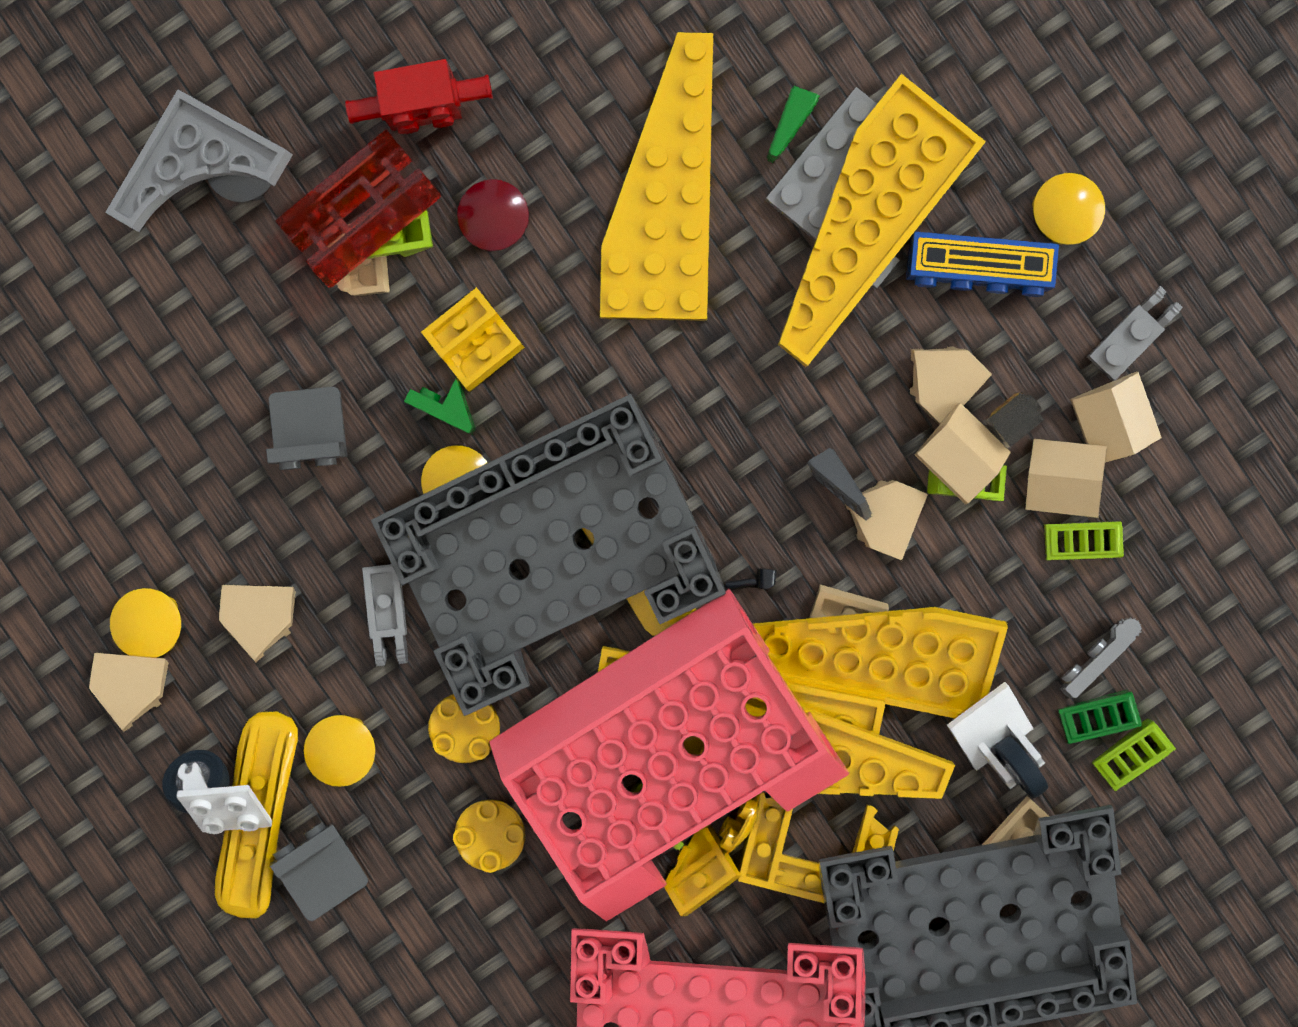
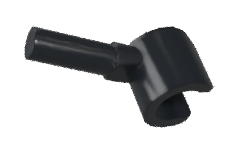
M757 568L756 579L726 582L727 590L743 588L769 589L776 583L777 572L772 569Z

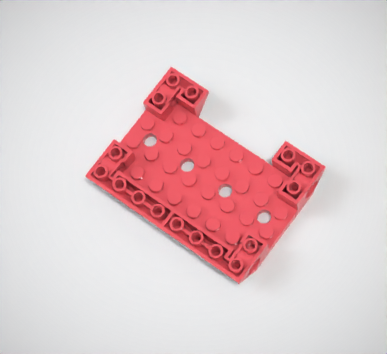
M730 589L726 591V594L704 604L489 741L501 781L579 901L606 922L666 886L667 883L654 865L653 858L761 792L766 791L788 812L849 775L845 765L810 711L808 713L804 712L768 656L769 648ZM751 698H760L765 702L767 711L762 716H752L746 710V702ZM690 736L700 738L704 743V751L697 755L688 753L684 747V740ZM629 774L638 776L643 783L642 790L639 792L628 791L623 785V778ZM567 812L578 814L582 820V826L576 830L567 828L563 822V815Z
M579 928L571 930L570 1002L577 1003V1027H604L609 1022L615 1023L619 1027H865L866 974L863 948L788 943L787 970L651 961L644 933Z

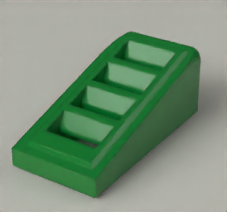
M796 86L792 87L769 149L767 161L774 163L779 159L816 107L820 95Z
M1126 689L1057 709L1068 744L1142 726L1134 695ZM1121 702L1126 716V719L1122 720L1120 719V715L1116 705L1117 703ZM1107 706L1112 723L1106 724L1101 707ZM1088 710H1093L1097 724L1095 728H1091L1087 714ZM1076 713L1079 714L1083 731L1078 733L1072 714Z

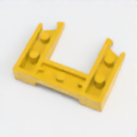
M761 792L757 820L746 837L738 867L741 877L737 880L824 903L819 876V863L782 854L793 809L787 812L772 797L766 798L765 793ZM866 804L852 853L892 846L894 851L899 829L895 825L890 830L885 828L874 818L878 810Z

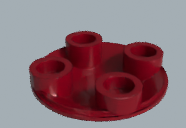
M489 179L476 183L465 192L458 206L457 218L461 232L471 244L487 252L506 249L522 237L529 224V211L525 198L516 187L502 180Z

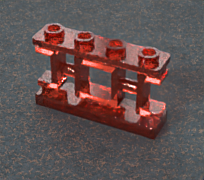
M387 129L275 220L301 252L315 242L319 250L307 259L306 262L328 288L337 284L441 197V194L419 168L406 179L401 176L399 172L409 165L412 160ZM389 174H391V175H390L386 180H384L380 185H378L376 188H374V187H375L377 184H379L383 179H385ZM400 186L402 187V188H401L400 190H398L394 195H392L388 200L384 201L388 196H390V195H391L394 191H396ZM371 196L376 203L348 225L344 217ZM335 220L334 223H332L329 227H327L323 232L319 234L320 231H322L326 226H328L332 221ZM345 233L343 237H341L337 242H335L331 247H329L331 243H333L337 238H339L342 234Z

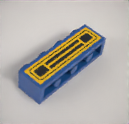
M914 232L909 238L906 280H915V286L936 287L937 282L951 283L950 289L969 291L972 290V285L986 286V292L1006 294L1009 288L1021 289L1024 296L1043 297L1044 292L1055 288L1059 244Z

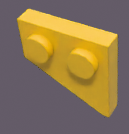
M711 824L694 833L688 846H683L677 858L676 867L670 871L666 879L667 884L664 888L680 916H688L741 877L729 854L724 853L723 848L720 847L721 841Z

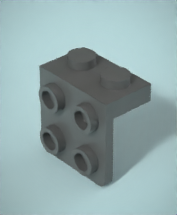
M324 387L276 392L269 396L274 448L266 449L268 464H279V470L300 469L301 462L315 461V467L337 465L336 458L348 457L341 392L338 388Z
M320 822L304 833L307 838L295 847L290 842L272 854L276 860L270 863V867L277 878L281 879L297 906L309 921L316 920L365 887L368 883L366 874L332 822L327 826Z

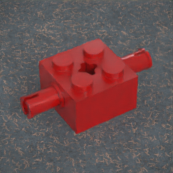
M443 59L373 72L377 96L352 101L347 100L345 101V106L350 124L382 118L392 131L397 130L398 134H410L419 131V126L433 124L435 128L451 126L454 124V120L462 119L461 103L485 98L490 99L493 98L489 75L457 81L447 60Z

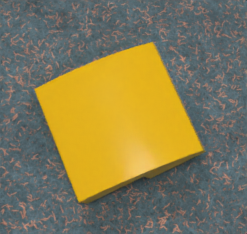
M477 287L421 331L434 350L469 392L525 348Z

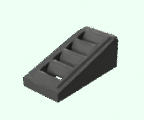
M829 448L808 461L812 475L818 482L865 521L872 517V512L866 498L834 449Z

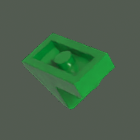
M455 379L443 404L438 403L441 398L440 395L424 387L421 388L419 393L412 389L409 390L404 400L405 403L473 435L476 428L459 380Z

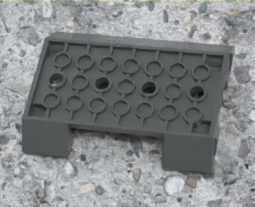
M632 394L616 400L371 520L401 585L409 583L437 641L439 648L433 652L464 716L530 686L521 648L641 591H644L659 624L726 594L706 541L651 426ZM650 497L657 501L659 511L654 518H646L641 515L639 504L642 499ZM581 528H586L593 533L594 543L588 549L580 548L575 542V534ZM516 559H522L528 563L530 572L527 578L518 579L512 574L511 566ZM454 589L462 591L466 597V604L462 609H455L448 602V595Z
M1112 805L1038 818L1033 836L895 861L892 846L819 859V876L831 945L863 948L866 974L865 1027H1015L1137 1004L1130 940L1121 927L1115 876L1122 874ZM1083 890L1088 892V896L1083 902H1071V897L1077 891ZM1007 904L1018 906L1013 915H1000V910L1003 906ZM936 917L947 919L945 926L941 929L934 930L928 927L931 920ZM871 930L876 933V937L871 942L863 943L857 940L863 931Z

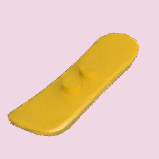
M277 711L258 712L248 719L242 730L237 748L232 786L249 785L272 819V827L258 828L255 831L239 829L226 830L224 832L215 877V898L218 906L224 912L240 918H259L267 911L270 904L273 870L270 867V863L275 860L272 854L276 852L286 790L298 742V728L293 719Z

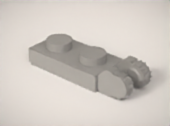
M1161 286L1141 305L1135 306L1087 356L1111 381L1118 379L1165 330L1163 327L1183 308L1178 302H1175L1168 306L1164 313L1155 320L1148 311L1164 298L1166 291Z
M392 564L363 567L370 639H373L376 666H384L387 660L383 637L395 636V652L399 664L407 663L408 651L405 637L407 635L403 589Z
M1130 617L1129 619L1125 618L1124 620L1117 621L1118 624H1114L1110 628V639L1106 642L1102 638L1087 652L1091 658L1081 667L1078 664L1072 666L1063 675L1062 679L1065 683L1059 689L1068 698H1077L1136 639V636H1139L1142 629L1139 620L1137 621L1136 618L1132 619Z

